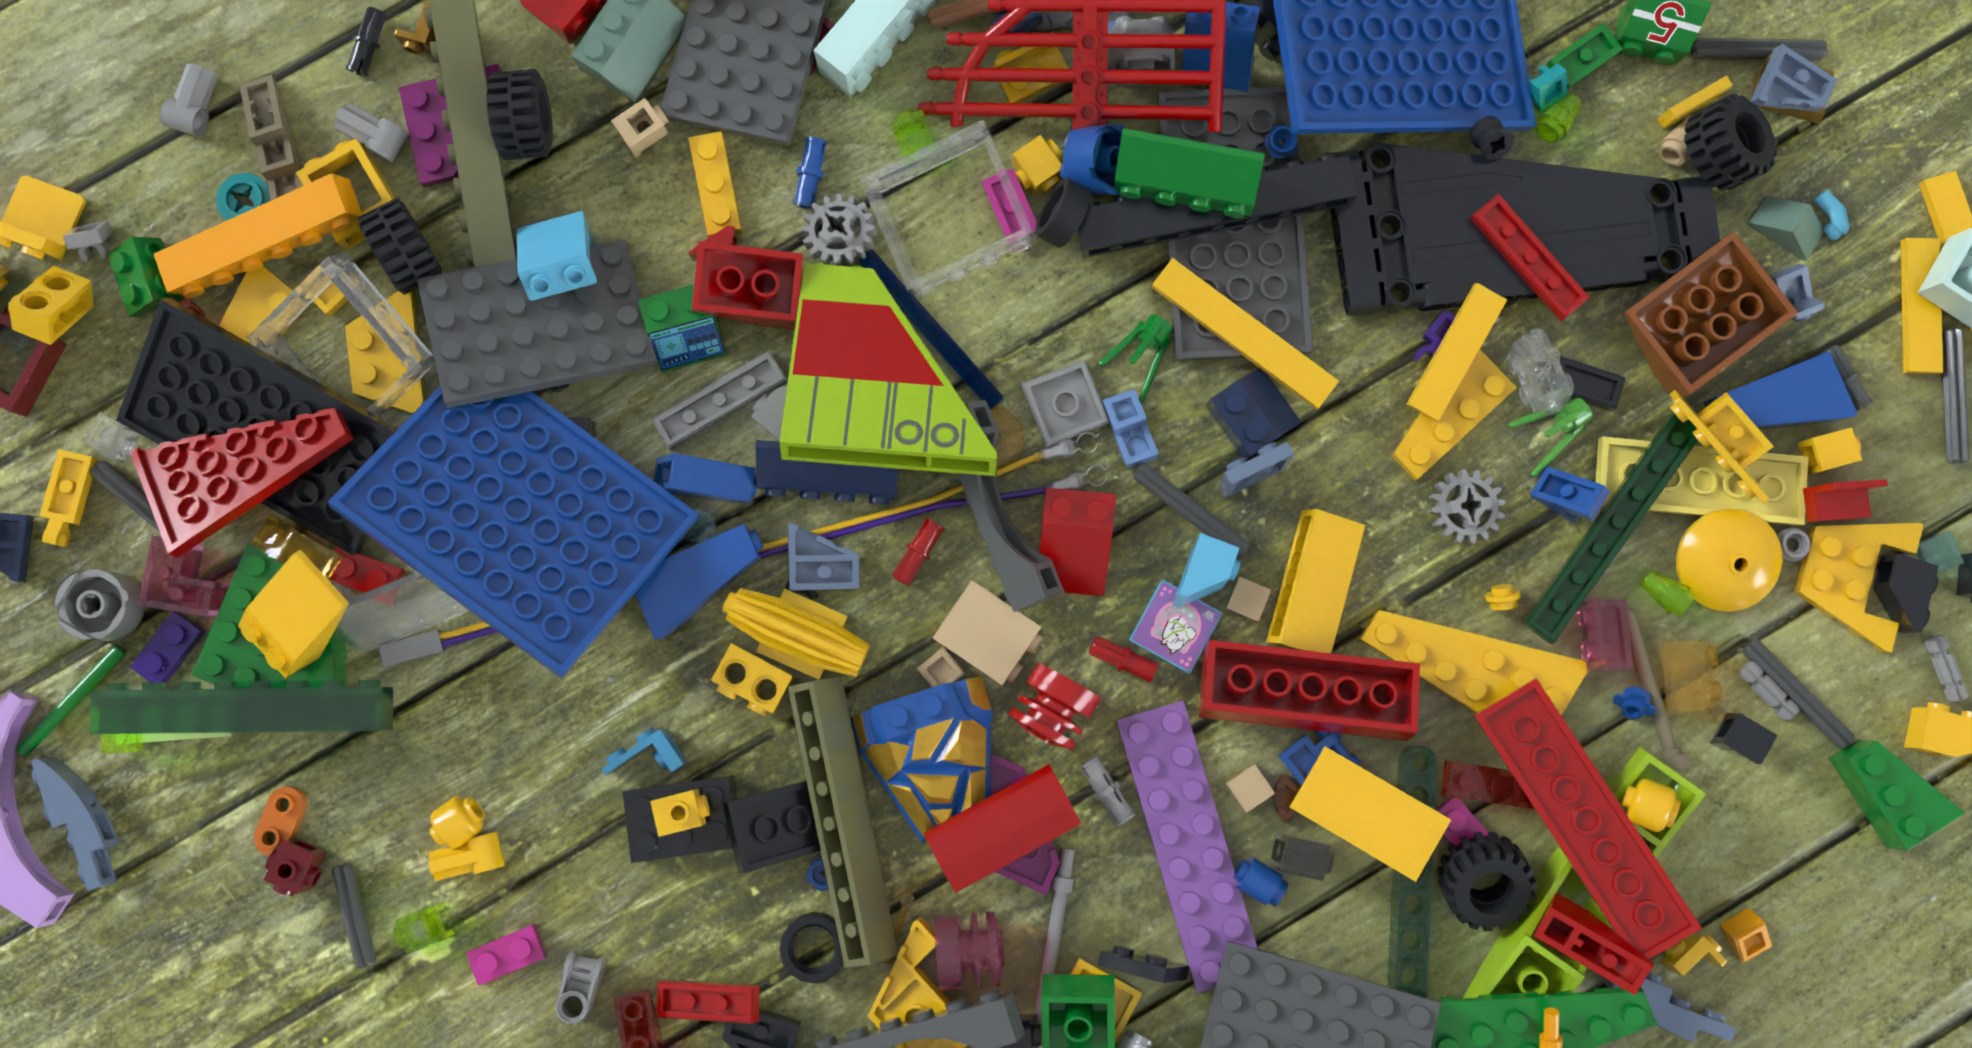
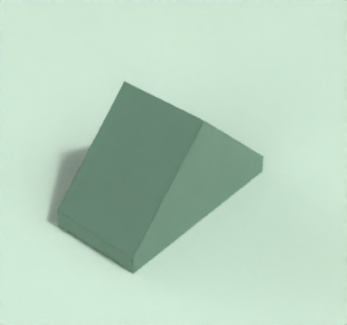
M1768 195L1763 198L1747 223L1748 226L1803 261L1808 259L1824 233L1810 204Z

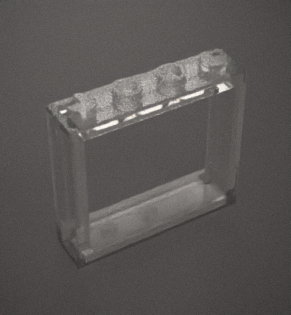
M984 120L859 179L906 289L913 295L919 294L922 297L931 294L938 289V284L946 280H950V282L959 281L969 275L968 270L979 265L982 268L989 267L1000 261V255L1011 250L1013 253L1024 251L1032 245L1030 241L1037 239L990 129ZM984 145L1021 230L917 278L881 193Z
M347 253L328 256L247 338L255 347L322 384L280 334L333 282L407 368V371L366 409L380 417L435 365V359L433 354Z

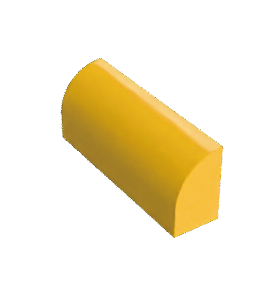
M1319 509L1301 510L1269 629L1267 643L1287 649L1332 653L1365 529L1364 524Z

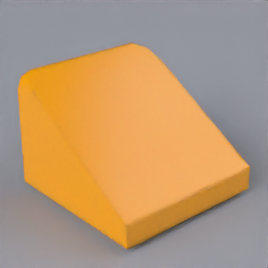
M1749 908L1720 924L1724 935L1741 963L1772 947L1765 921Z

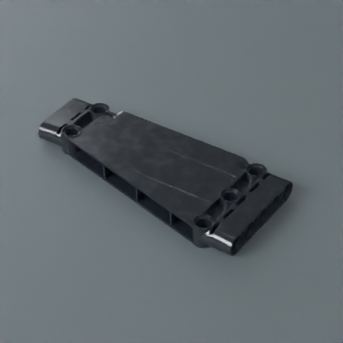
M1377 143L1366 149L1325 154L1335 153L1338 154V157L1349 155L1357 193L1352 205L1330 209L1343 305L1347 316L1378 312L1396 314L1404 309L1418 308V311L1458 308L1462 306L1475 283H1479L1507 299L1506 302L1539 298L1470 219L1473 214L1498 193L1585 292L1639 286L1649 283L1651 280L1657 282L1666 281L1720 241L1712 186L1708 184L1706 179L1703 180L1701 176L1669 180L1661 177L1656 178L1504 158L1488 160L1480 155ZM1371 157L1382 159L1385 168L1375 167L1371 162ZM1651 191H1654L1659 195L1660 203H1657L1652 199L1650 195ZM1382 222L1391 224L1394 228V235L1385 234L1380 224ZM1661 257H1665L1670 261L1671 270L1662 265ZM1391 288H1397L1403 293V302H1397L1391 297Z

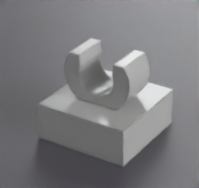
M103 221L74 227L63 236L67 249L79 248V257L85 262L92 258L90 247H95L99 251L101 258L108 256L110 247L105 240L113 232L109 222Z

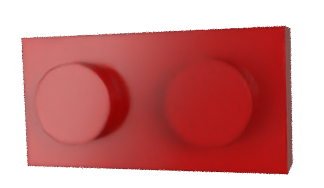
M336 546L324 576L335 583L393 602L405 570L360 553L352 556Z

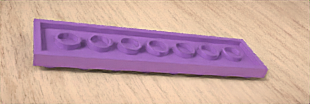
M1179 701L1118 719L1116 723L1194 987L1197 993L1214 989L1216 986L1227 940L1257 948V944L1241 891L1236 888L1238 881L1233 878L1235 871L1184 701Z

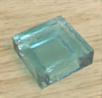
M1951 531L1942 532L1919 542L1917 550L1919 560L1938 565L1937 573L1964 563Z

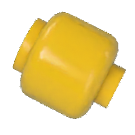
M1642 779L1638 782L1636 788L1628 786L1621 806L1628 808L1627 816L1633 824L1654 832H1660L1665 826L1669 828L1673 826L1681 801L1676 800L1674 789L1649 779Z
M453 796L432 812L430 817L432 828L429 830L434 841L441 846L446 844L454 849L459 848L467 843L470 838H474L482 832L485 813L479 803L472 797Z

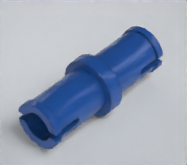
M806 137L802 164L797 167L796 172L799 179L793 205L804 209H813L812 204L815 203L819 180H823L824 172L821 171L827 141L815 137Z

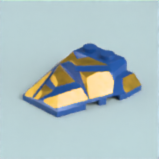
M983 676L938 685L876 705L871 710L850 718L859 752L922 843L927 842L924 832L991 796L990 754H992L991 721H993V709Z

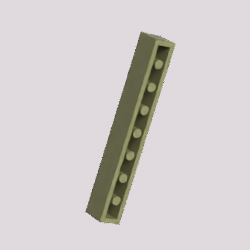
M429 0L430 7L424 8L428 29L434 28L436 41L430 42L433 62H439L442 75L436 76V84L439 96H445L447 110H442V119L445 131L451 130L453 144H447L450 163L451 165L457 164L459 178H453L456 198H463L465 212H459L462 232L469 233L471 246H465L468 267L474 266L475 268L517 260V248L502 160L494 145L488 121L486 102L488 77L475 1Z
M837 676L789 686L788 691L844 967L848 968L872 965L898 955V949L842 677Z

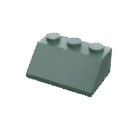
M607 0L571 57L579 70L636 104L681 37L687 16L669 0Z

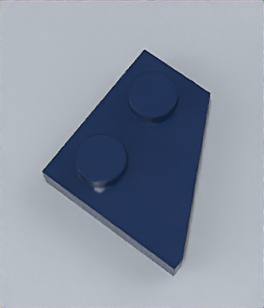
M0 513V571L9 576L8 578L12 581L25 583L34 516Z

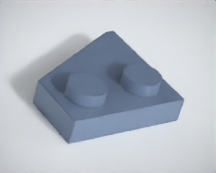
M788 523L789 591L860 589L858 553L794 523Z

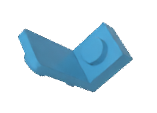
M652 727L636 738L638 744L629 751H626L623 747L607 757L606 760L609 764L601 770L605 775L612 774L653 745L656 748L653 755L664 770L669 768L671 772H676L687 765L688 761L666 729L656 731Z

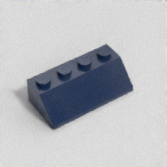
M756 440L757 487L765 491V496L786 498V492L800 493V499L820 500L821 495L834 496V501L854 503L855 497L869 498V504L889 505L890 500H897L900 469L782 460L778 441Z

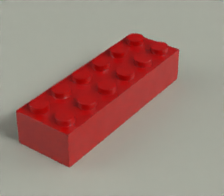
M1209 640L1203 650L1198 718L1408 741L1418 733L1420 663Z

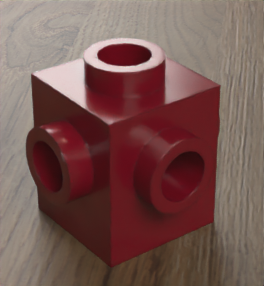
M295 837L284 839L281 841L278 849L273 850L267 859L265 868L268 871L264 880L274 884L273 890L286 896H294V894L309 891L310 888L315 887L321 877L322 869L319 867L327 851Z

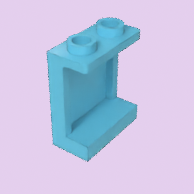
M583 211L516 228L518 275L529 300H537L593 285L597 282L590 260L589 247L594 246V238Z

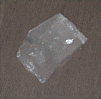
M99 411L81 442L101 452L103 457L123 463L125 459L131 456L130 451L137 448V440L141 434L118 422L108 414Z

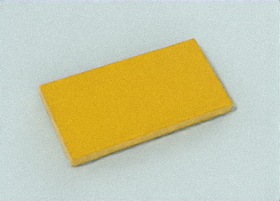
M1325 746L1289 806L1291 809L1415 882L1451 822V819Z

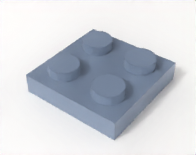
M1276 442L1270 443L1257 451L1259 454L1257 457L1249 461L1242 457L1227 465L1228 471L1223 473L1222 480L1218 486L1224 499L1286 469L1294 455L1289 443L1286 442L1279 446Z

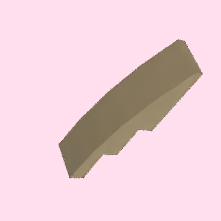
M271 74L240 84L249 138L256 146L261 174L268 182L270 198L273 200L303 186L296 174L297 171L303 169L299 152L274 76Z

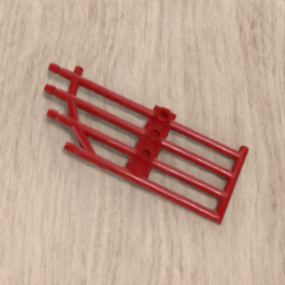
M988 0L987 6L989 10L1003 11L1005 9L1010 12L986 32H965L964 34L952 32L946 34V44L975 46L962 67H946L945 69H942V67L927 69V79L933 81H941L942 79H945V81H958L953 102L933 103L932 101H924L918 103L917 107L918 113L923 115L951 116V127L963 126L964 116L1072 118V129L1107 125V119L1208 121V132H1222L1226 0ZM1032 11L1073 12V33L1006 32ZM1109 12L1212 13L1211 35L1108 34ZM990 47L1073 48V69L978 68ZM1108 48L1210 49V71L1108 69ZM971 81L1073 83V104L966 101ZM1108 84L1209 85V107L1107 105Z

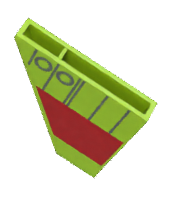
M804 263L779 440L781 459L995 476L996 450L874 269L857 265L848 267L824 263Z

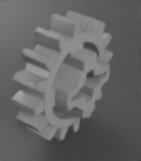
M837 193L836 200L832 202L827 196H824L823 206L820 207L818 204L813 203L812 207L815 213L813 215H804L805 221L808 224L801 227V231L804 237H806L803 239L806 249H811L810 254L814 260L821 257L822 263L830 264L832 260L836 266H842V262L847 260L853 266L855 265V256L858 255L860 258L865 259L866 255L863 249L865 247H874L870 237L876 236L877 231L875 225H872L875 222L872 212L867 213L868 209L864 202L857 205L855 196L851 195L847 202L843 200L841 193ZM861 223L860 234L856 238L855 233L860 229L858 225ZM822 224V230L818 233L819 226Z
M1466 469L1458 471L1457 478L1453 473L1446 475V483L1440 481L1434 485L1439 494H1432L1428 498L1436 503L1435 507L1428 510V514H1436L1438 518L1432 523V526L1442 525L1444 527L1441 533L1443 538L1454 534L1453 543H1461L1465 537L1468 545L1474 544L1477 539L1476 535L1481 541L1487 540L1489 538L1487 530L1496 532L1500 529L1494 521L1505 518V514L1498 511V507L1505 505L1506 500H1497L1496 497L1501 492V487L1492 489L1489 485L1492 483L1493 478L1489 476L1481 480L1479 470L1473 471L1470 477H1468ZM1456 487L1453 499L1450 502H1446L1449 492ZM1475 488L1480 490L1485 496V498L1481 496L1478 492H1476ZM1461 503L1471 504L1472 511L1462 510ZM1488 511L1486 519L1478 527V524H1480V516L1483 514V512ZM1448 516L1452 517L1455 521H1457V522H1458V526H1456V525L1449 519Z

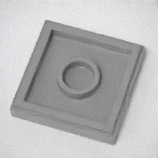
M1085 359L1021 384L1045 448L1078 437L1084 432H1090L1110 424Z

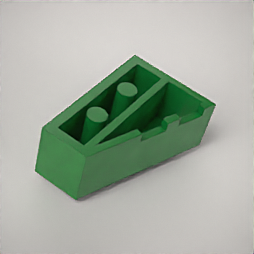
M1856 740L1828 758L1886 848L1908 851L1965 814L1964 811L1878 741Z

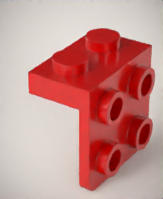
M520 0L523 8L570 45L585 31L588 24L607 2V0Z

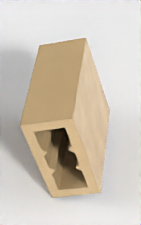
M971 580L933 636V640L1002 686L1006 680L1011 684L1023 668L1018 661L1025 651L1032 654L1043 637L1037 634L1041 626L1019 611L1014 612L1010 605Z

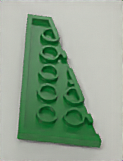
M1641 987L1636 995L1623 988L1595 989L1594 992L1577 993L1565 990L1557 991V994L1540 995L1537 992L1479 995L1477 998L1466 999L1441 997V1000H1437L1441 1002L1430 1048H1539L1540 1034L1544 1032V1010L1546 1008H1556L1559 1010V1034L1563 1037L1562 1048H1596L1658 1024Z

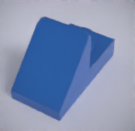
M1547 466L1530 496L1569 521L1575 522L1578 516L1593 521L1610 491L1605 485Z

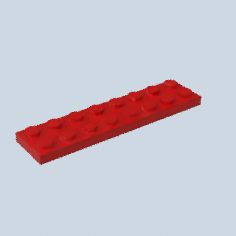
M1534 678L1473 715L1605 918L1619 936L1646 958L1651 959L1702 929L1537 678Z

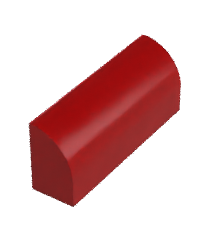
M1048 764L924 832V835L955 893L1077 827L1081 822L1051 766Z

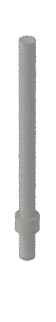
M1061 848L1057 875H1054L1051 890H1054L1034 1013L1037 1017V1024H1042L1041 992L1043 974H1055L1067 897L1068 893H1072L1074 878H1071L1075 850L1069 848Z

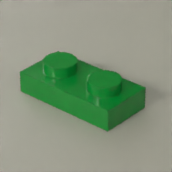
M1602 23L1550 59L1546 66L1550 69L1558 63L1567 70L1568 90L1617 56L1623 48L1606 25Z

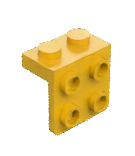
M22 176L0 222V245L11 248L13 243L22 246L20 252L42 260L44 255L62 261L67 250L63 236L77 226L86 204L85 198L77 193L41 180Z

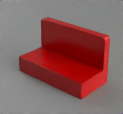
M1887 479L1835 482L1803 488L1807 523L1872 517L1868 490L1887 487Z

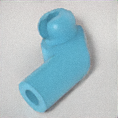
M1828 189L1824 190L1813 201L1831 220L1824 227V233L1831 240H1838L1842 234L1846 235L1850 229L1847 209Z

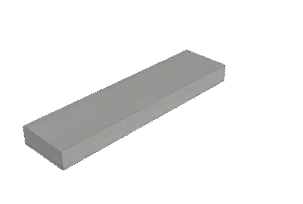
M769 350L651 420L668 449L672 450L759 399L764 394L788 382V379Z

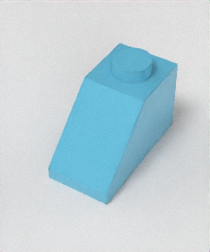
M1200 533L1192 546L1172 605L1179 608L1221 590L1228 580L1234 581L1241 561L1236 560L1239 547Z

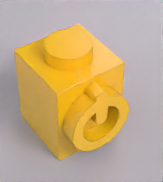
M1039 135L1012 154V165L1017 170L1015 174L1024 190L1029 188L1036 196L1041 191H1044L1045 194L1051 192L1060 183V168L1063 164V154L1051 139L1045 142L1043 137Z
M699 789L650 801L658 837L707 824L705 817L710 816L707 798L705 795L700 796Z

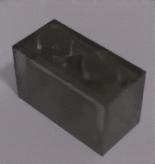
M1276 831L1269 865L1281 872L1323 881L1325 874L1331 872L1334 855L1329 852L1331 846L1328 844Z

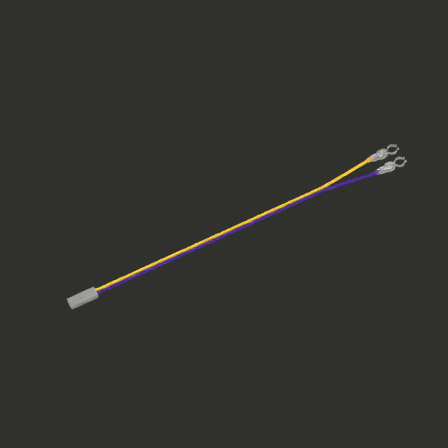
M1084 432L1078 437V439L1085 434H1089L1094 438H1096L1097 436L1090 432ZM1067 438L1059 440L1054 445L1034 452L1031 456L997 469L996 476H1001L1034 461L1048 462L1055 459L1065 460L1072 458L1077 450L1089 454L1096 447L1089 452L1083 451L1080 448L1075 450L1074 443H1077L1078 439L1077 441ZM1093 465L1088 469L1089 471L1093 467H1099L1104 471L1106 470L1104 467L1100 465ZM1075 471L1068 473L1063 478L1042 485L1041 488L1000 493L1002 500L1044 494L1045 487L1082 490L1085 488L1086 483L1097 487L1104 484V482L1098 485L1092 484L1090 481L1085 482L1083 476H1086L1088 471L1086 474ZM959 485L933 497L814 529L810 532L830 540L930 511L969 504L966 499L939 502L964 491L963 486ZM788 537L764 543L763 548L758 550L761 559L787 552ZM480 622L448 632H441L438 629L383 644L378 646L383 668H388L446 652L445 648L449 645L496 633L497 631L485 622Z

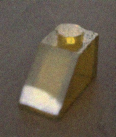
M272 514L269 515L251 543L283 565L295 552L301 549L328 580L344 557L298 525Z

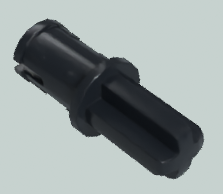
M373 7L366 8L358 35L353 36L355 44L348 65H346V70L352 73L355 71L357 75L367 77L375 49L379 50L380 45L377 43L386 19V14L383 11Z

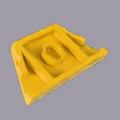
M414 290L405 295L397 291L345 326L352 393L413 414L427 400Z

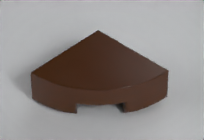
M1282 773L1274 787L1273 801L1279 817L1284 823H1287L1297 813L1289 806L1300 788Z

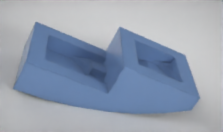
M1135 389L1104 399L1103 405L1126 470L1139 466L1142 463L1159 459V452L1148 428L1147 418Z

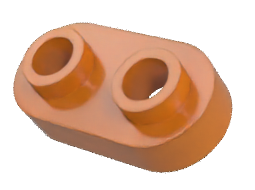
M295 786L280 787L269 796L254 834L255 846L261 853L270 856L273 850L278 849L282 840L296 837L308 803L305 793L300 788ZM283 798L289 801V808L286 811L280 805ZM270 831L276 836L274 844L269 843L267 840V835Z

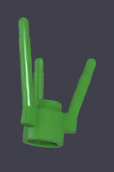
M1575 398L1569 403L1562 400L1552 407L1508 423L1509 428H1514L1558 413L1555 415L1556 424L1546 430L1544 435L1550 437L1560 430L1569 432L1531 472L1533 477L1538 476L1576 436L1585 431L1584 425L1593 420L1590 407L1581 398Z

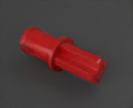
M926 518L912 543H907L906 547L908 549L893 572V577L904 585H910L926 559L930 560L929 553L945 529L936 522Z
M1099 636L1094 638L1089 648L1091 656L1117 667L1118 672L1124 670L1146 680L1148 683L1153 679L1159 665L1158 662H1153L1132 652L1129 646L1125 649Z

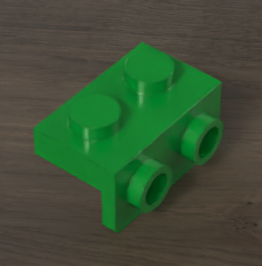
M130 237L108 253L110 265L114 271L128 317L143 316L159 305L161 299L171 298L176 302L182 300L179 294L167 293L153 255L165 249L161 238Z

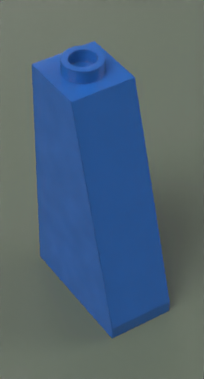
M1830 351L1727 392L1759 429L1835 423L1858 415ZM1723 394L1704 401L1705 408Z
M742 524L671 555L660 563L635 593L655 640L661 641L669 637L761 559L758 550L763 548V544L756 529L750 531L748 526Z

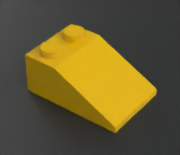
M300 549L289 558L247 606L238 627L241 629L245 639L250 643H254L265 655L267 663L273 669L278 670L285 678H288L321 657L349 602Z

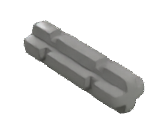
M1935 635L1926 639L1925 645L1928 653H1933L1934 657L1931 660L1940 683L1946 686L1943 690L1949 702H1959L1968 698L1969 692L1965 683L1961 684L1960 682L1963 677L1953 652H1948L1950 645L1945 635Z
M1752 661L1744 664L1739 669L1738 675L1746 683H1751L1750 687L1769 707H1775L1774 712L1782 720L1792 719L1799 712V706L1791 698L1789 700L1786 699L1787 694L1768 675L1764 676L1762 674L1763 670L1756 662Z

